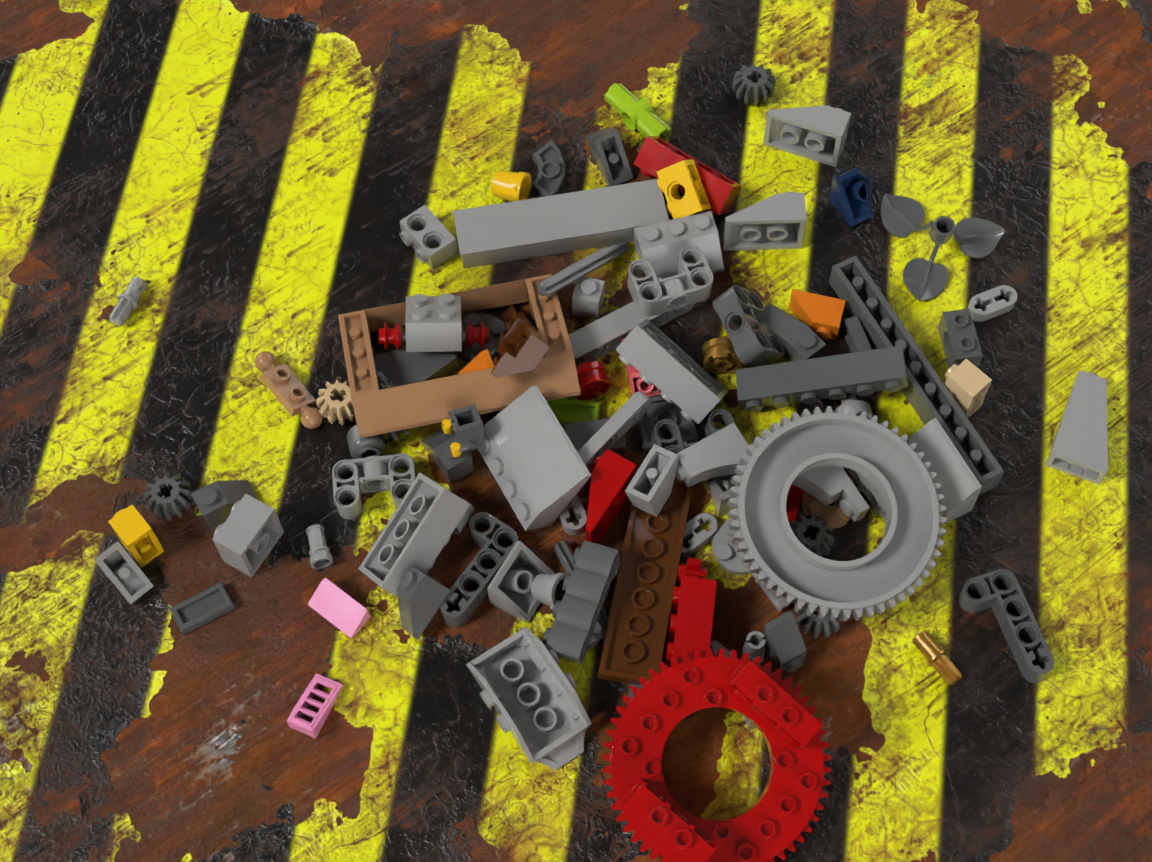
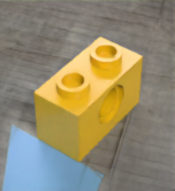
M694 159L683 160L657 171V183L660 190L665 194L668 202L666 208L673 219L699 214L711 209ZM680 185L685 189L683 198L678 193Z
M133 505L119 510L108 521L123 546L141 568L164 552L152 528Z

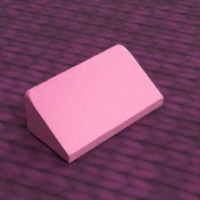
M327 578L321 581L308 603L309 607L351 639L371 618L369 611Z

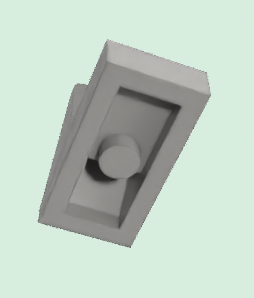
M118 541L94 559L106 577L112 581L130 604L154 586Z

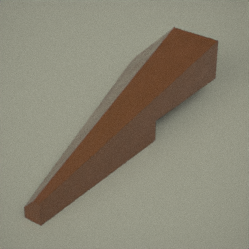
M511 305L506 313L511 318H507L504 321L503 325L506 327L501 332L497 352L501 356H496L493 362L495 367L492 369L491 375L496 378L535 370L550 347L524 313L514 305Z

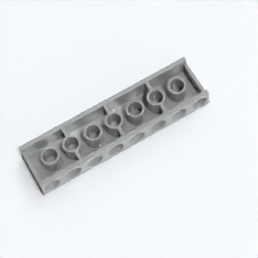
M657 179L453 211L460 256L462 257L464 269L603 247L617 239H626L628 242H634V228L669 220L663 193L658 186Z

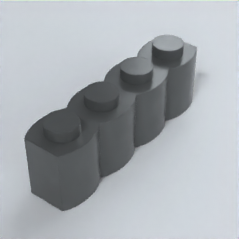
M586 540L581 548H576L572 561L573 564H576L572 574L568 573L563 583V590L566 591L562 601L558 600L553 610V617L556 618L552 628L548 627L543 637V644L546 645L547 650L553 649L558 658L582 664L600 611L607 597L610 583L618 566L620 558L618 550Z

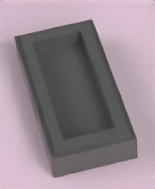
M221 581L169 609L182 635H185L235 609V606Z

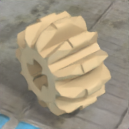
M337 377L335 384L326 381L327 389H319V398H317L316 404L323 418H328L331 424L339 420V423L343 426L345 419L354 422L355 413L349 381L347 379L344 383H341V380Z

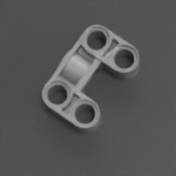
M697 246L684 247L679 255V275L664 279L656 277L652 265L646 260L633 261L629 265L627 285L638 312L644 316H653L706 301L711 295L713 274L702 250Z
M400 453L338 461L332 471L333 495L338 513L345 519H354L362 512V493L388 490L391 492L394 506L397 509L402 501L399 496L408 492L417 477L413 459L407 454ZM402 468H407V469H409V470H408L407 472H405V473H397V471H398L399 469H402ZM346 474H352V477L349 479H341ZM348 499L354 500L350 505H343V502Z

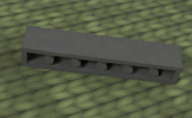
M902 346L735 370L739 404L742 410L750 412L760 411L763 407L768 406L784 408L789 406L790 403L796 402L812 404L817 402L818 399L825 398L840 400L845 398L846 395L853 394L868 396L873 394L874 391L881 390L897 392L903 387H908Z

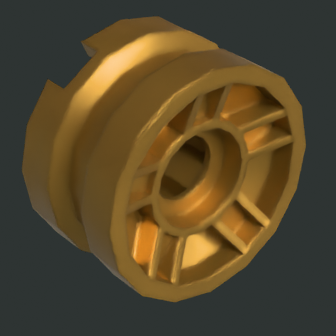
M729 337L714 338L703 344V364L707 372L717 375L729 374L742 366V362L735 354Z

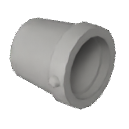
M568 573L537 575L531 584V594L534 600L548 605L551 610H554L556 602L558 600L562 601L566 591L563 590V583Z

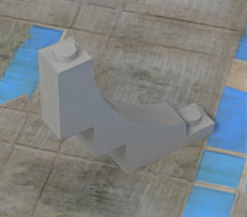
M732 423L676 453L680 458L675 476L679 481L683 480L687 487H690L713 477L736 474L734 471L737 465H742L739 461L743 454L747 455L745 451L749 445L736 425ZM836 465L815 467L802 473L792 482V485L811 494L825 506L839 499L842 511L845 515L851 516L854 522L864 518L870 508L842 467Z

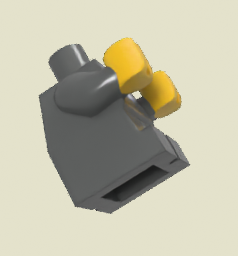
M473 404L448 411L449 419L442 421V429L444 434H450L454 430L456 437L460 441L459 443H451L452 456L459 457L462 452L473 451L477 446L482 445L485 434L476 405Z

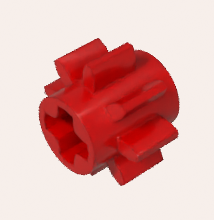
M688 558L687 564L679 563L676 585L680 586L681 576L707 579L708 568L701 567L702 560Z

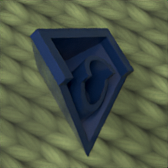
M853 168L833 178L829 200L849 226L853 227L874 216L871 211L872 177L858 170V168Z

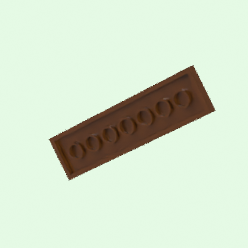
M676 476L672 492L657 517L631 505L598 679L641 685L638 678L642 676L650 680L649 669L652 668L658 674L660 673L659 663L663 660L673 603L674 586H676L694 486L687 487L683 480L679 481Z

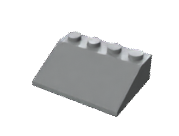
M535 385L530 387L484 425V439L482 445L477 446L478 451L525 531L551 526L591 476L538 386Z

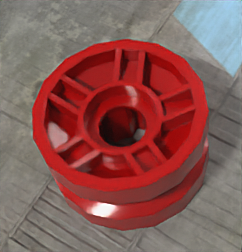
M590 361L576 366L581 395L575 396L577 399L591 400L597 398L596 394L601 392L604 395L609 391L611 382L607 376L606 367L602 362Z

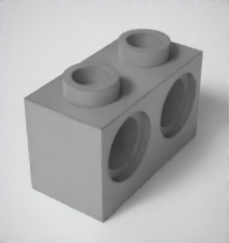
M423 205L399 221L402 241L406 246L411 245L415 249V254L420 262L423 264L427 263L432 270L458 254L455 237L426 205Z

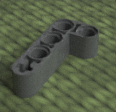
M479 512L473 515L469 524L473 542L482 549L450 588V592L440 605L444 622L452 628L463 626L488 595L487 588L515 543L519 541L517 532L486 512ZM487 526L490 528L488 531L484 533L476 531L479 527ZM504 541H510L513 543L510 547L503 548L500 546V544ZM486 563H494L496 565L490 570L482 568ZM469 585L479 586L474 592L465 590Z
M999 569L967 580L958 598L961 608L970 613L992 608L1023 677L1031 683L1044 681L1054 666V659L1015 575L1009 570ZM995 583L1003 584L1007 590L998 589ZM968 592H976L980 599L970 597ZM1007 609H1014L1019 616H1011ZM1019 635L1029 637L1031 643H1024L1019 638Z

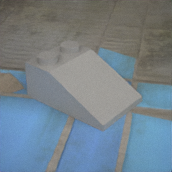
M827 105L768 110L763 145L836 167L846 144L851 113Z
M777 193L725 217L723 251L802 249L807 220L804 193Z

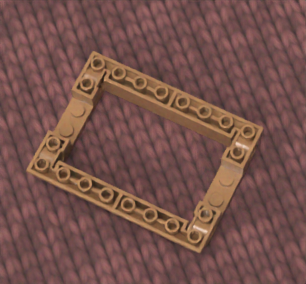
M552 274L448 293L454 296H461V314L528 302L529 298L532 319L535 320L537 331L550 347L535 370L499 378L491 375L493 368L380 390L370 332L384 328V323L387 324L388 328L395 327L397 322L400 326L405 325L406 302L339 314L338 318L359 437L363 438L439 423L444 419H449L448 411L473 404L476 405L479 415L500 411L535 385L538 386L546 401L581 395L573 350L557 292L548 297L539 294L538 284L551 277Z

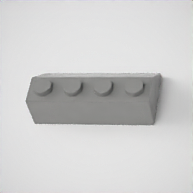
M648 319L637 324L615 349L620 353L619 358L629 367L633 365L641 372L639 376L649 385L654 384L661 390L660 395L670 404L674 402L682 409L680 411L681 414L690 422L695 421L699 424L728 393L726 388Z
M419 473L358 569L381 588L397 596V588L400 585L401 579L409 572L412 566L425 573L433 567L435 559L442 548L449 542L451 534L458 523L465 517L466 510L470 504L424 474Z

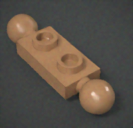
M269 351L260 352L255 358V366L259 371L263 372L261 380L291 416L301 413V422L306 428H318L323 421V416L319 409L314 408L316 403L314 397L286 363L276 366L277 360L273 353Z

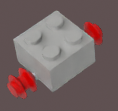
M416 294L406 296V330H404V333L398 322L394 328H388L386 323H384V328H379V345H384L385 350H387L388 345L393 344L399 350L403 345V339L406 342V352L462 351V341H464V338H466V344L470 349L474 343H479L482 349H484V343H489V327H483V321L479 327H473L471 321H469L465 327V332L464 329L461 330V296H454L452 294H442L440 296Z

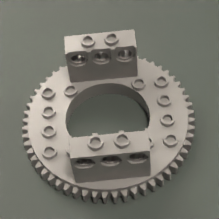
M827 406L824 413L821 412L819 407H816L813 415H811L808 409H804L801 417L794 412L790 417L791 421L784 416L780 421V425L776 422L772 423L771 431L765 428L761 434L762 438L757 436L753 441L754 446L749 445L746 449L747 455H742L739 461L742 465H737L734 471L738 475H734L731 483L735 486L731 487L728 492L734 498L728 500L727 506L734 509L728 512L727 517L735 520L729 525L730 530H735L729 540V544L737 553L741 562L747 565V572L752 574L755 582L760 585L778 612L794 603L795 611L798 612L804 607L806 608L807 616L817 611L819 619H823L826 613H828L831 621H834L838 614L841 615L843 621H847L851 614L855 620H859L862 617V612L867 618H870L874 615V610L880 615L885 611V606L891 610L896 606L895 601L901 604L906 600L905 595L910 597L915 592L913 587L918 589L923 584L921 579L925 580L930 575L927 569L932 570L936 565L932 559H937L941 554L936 548L944 545V541L938 537H942L946 533L945 529L939 527L947 522V518L940 516L946 510V506L938 504L944 499V495L936 493L941 484L932 482L937 475L936 472L927 471L931 463L921 461L924 452L915 453L914 449L917 444L912 443L908 445L906 443L908 435L905 434L901 437L897 435L899 428L887 429L888 421L885 420L880 425L877 423L876 415L869 420L865 411L860 416H856L854 408H851L849 413L845 414L843 407H839L836 413H833L831 406ZM825 465H836L843 469L846 468L858 486L856 488L859 492L863 491L875 507L874 512L880 514L886 522L883 538L873 552L856 560L835 561L816 555L797 539L787 518L786 500L792 482L802 473Z

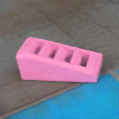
M316 673L286 722L289 727L316 739L343 685ZM319 684L332 689L330 694L317 689ZM315 694L326 700L324 703L312 699ZM308 704L319 708L318 713L307 709ZM303 714L314 718L313 721L309 722L302 719Z

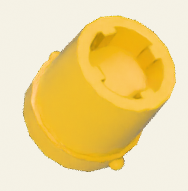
M497 171L495 173L491 186L493 196L510 202L528 199L531 191V175L522 171Z

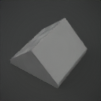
M517 541L487 588L490 604L524 622H529L540 602L534 600L531 594L533 579L539 574L555 573L521 541Z

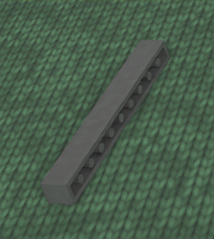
M856 255L832 266L829 284L839 299L846 300L844 306L850 315L858 317L872 348L903 347L908 387H903L901 391L924 425L934 418L938 420L981 484L982 489L979 495L998 486L1004 473L1003 469Z

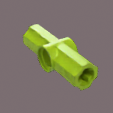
M614 83L609 87L605 94V101L621 115L622 121L627 128L632 131L637 129L645 138L647 136H658L667 141L671 135V128L654 114L653 107L646 99H637L621 83Z

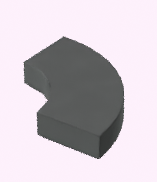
M550 140L532 154L533 161L538 166L539 172L537 178L531 184V190L539 197L559 194L565 180L563 156L556 144Z

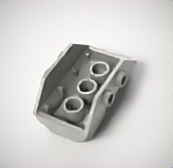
M524 627L466 665L483 690L480 692V696L488 708L492 706L499 714L496 717L498 724L505 733L511 732L530 763L539 762L553 770H557L584 752L586 729L592 723L574 690L577 688L574 679L568 672L564 674L559 668L560 660L553 649L547 650L543 642L527 627Z

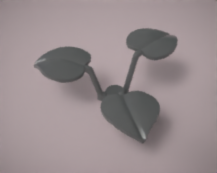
M885 193L882 199L880 209L881 220L885 229L891 235L905 238L912 230L918 233L931 229L929 235L935 245L929 261L923 258H915L907 263L903 271L905 286L913 297L919 301L935 298L943 291L947 284V268L942 264L933 263L941 244L947 243L952 236L955 242H960V250L963 254L979 259L988 256L994 250L1005 232L1003 227L980 218H965L955 226L954 221L950 217L940 216L935 222L931 220L929 224L920 226L924 221L925 214L923 207L916 200Z

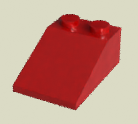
M606 449L602 457L597 456L590 468L592 474L586 522V541L596 544L601 542L628 502L629 498L625 490L636 474V464L609 449Z

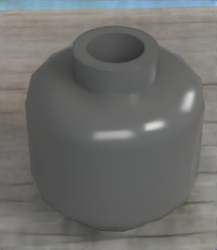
M357 424L348 431L347 443L353 459L382 456L385 452L383 434L360 438Z

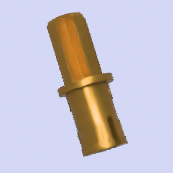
M927 630L922 631L913 638L912 643L928 660L927 665L933 666L948 685H953L961 679L962 674L946 656L947 651L945 649L942 650Z

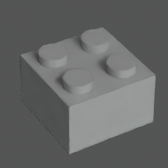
M245 494L241 501L238 500L233 505L230 516L225 523H221L216 528L212 540L225 563L252 578L284 531L274 508Z

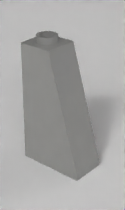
M1079 370L1072 385L1045 465L1099 485L1108 470L1107 379L1101 378L1092 372Z

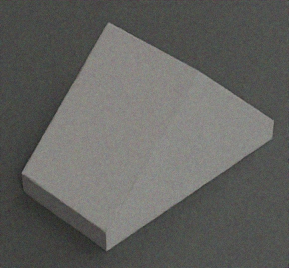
M736 474L718 476L706 480L719 517L727 515L730 510L734 509L727 506V502L730 498H734L728 492L731 487L735 486L731 483V480Z

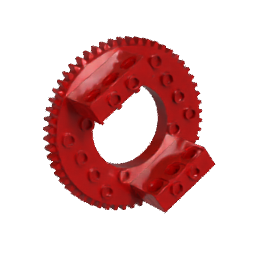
M707 648L705 656L702 658L699 650H694L692 660L684 652L681 654V663L674 656L670 658V667L660 662L659 674L652 668L649 669L650 680L640 676L638 680L642 687L630 686L634 696L628 697L623 695L622 699L627 705L626 708L616 706L615 709L621 717L610 719L616 726V729L606 730V733L613 740L603 743V746L611 749V753L602 755V759L610 762V765L602 768V772L611 774V777L604 780L603 783L604 785L613 786V789L606 793L607 798L617 799L610 806L611 810L621 809V812L616 817L617 822L627 820L622 830L624 833L632 830L635 831L630 839L631 842L634 843L642 839L639 850L644 852L651 848L649 858L652 861L661 855L660 862H775V856L782 860L786 859L784 849L787 848L792 852L796 850L793 845L794 840L801 843L805 841L801 835L802 830L812 832L808 822L809 820L818 822L819 818L813 812L815 809L823 810L824 806L818 800L828 796L821 788L822 786L830 785V781L823 778V774L831 772V768L824 766V761L831 759V755L824 754L822 750L830 745L829 742H822L820 740V737L827 732L826 730H819L823 726L820 723L822 719L812 716L816 707H806L805 705L810 697L808 695L798 696L802 687L798 685L791 688L790 684L793 679L791 676L783 680L780 679L782 669H777L772 673L771 662H767L761 667V657L757 656L753 661H749V653L747 652L743 653L741 658L738 659L736 650H731L729 656L726 657L724 648H720L716 657H714L711 648ZM711 707L730 709L748 718L763 735L770 755L769 778L761 796L746 811L726 819H705L684 810L669 793L662 774V753L671 731L686 716L698 710Z

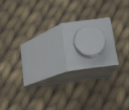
M655 444L653 445L625 490L634 507L656 517L658 516L672 492L676 468L680 458L678 454Z

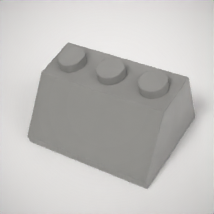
M711 211L634 228V247L638 260L642 259L649 262L657 278L661 277V279L679 275L680 251L686 246H697L702 250L712 274L724 271L719 235Z
M934 418L910 437L906 443L908 445L916 443L914 452H924L921 461L931 463L927 471L936 472L937 475L932 482L941 484L936 493L944 495V499L938 504L946 506V510L940 516L947 518L946 523L972 511L982 486L938 420Z

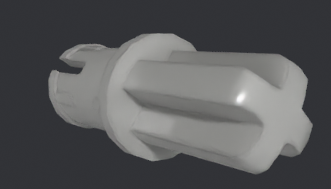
M132 277L124 293L119 294L118 303L109 316L112 324L122 326L132 309L138 307L137 302L148 286L146 282L143 283V279Z

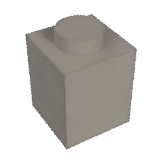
M582 277L577 280L572 296V311L574 315L599 319L605 299V281L589 277Z

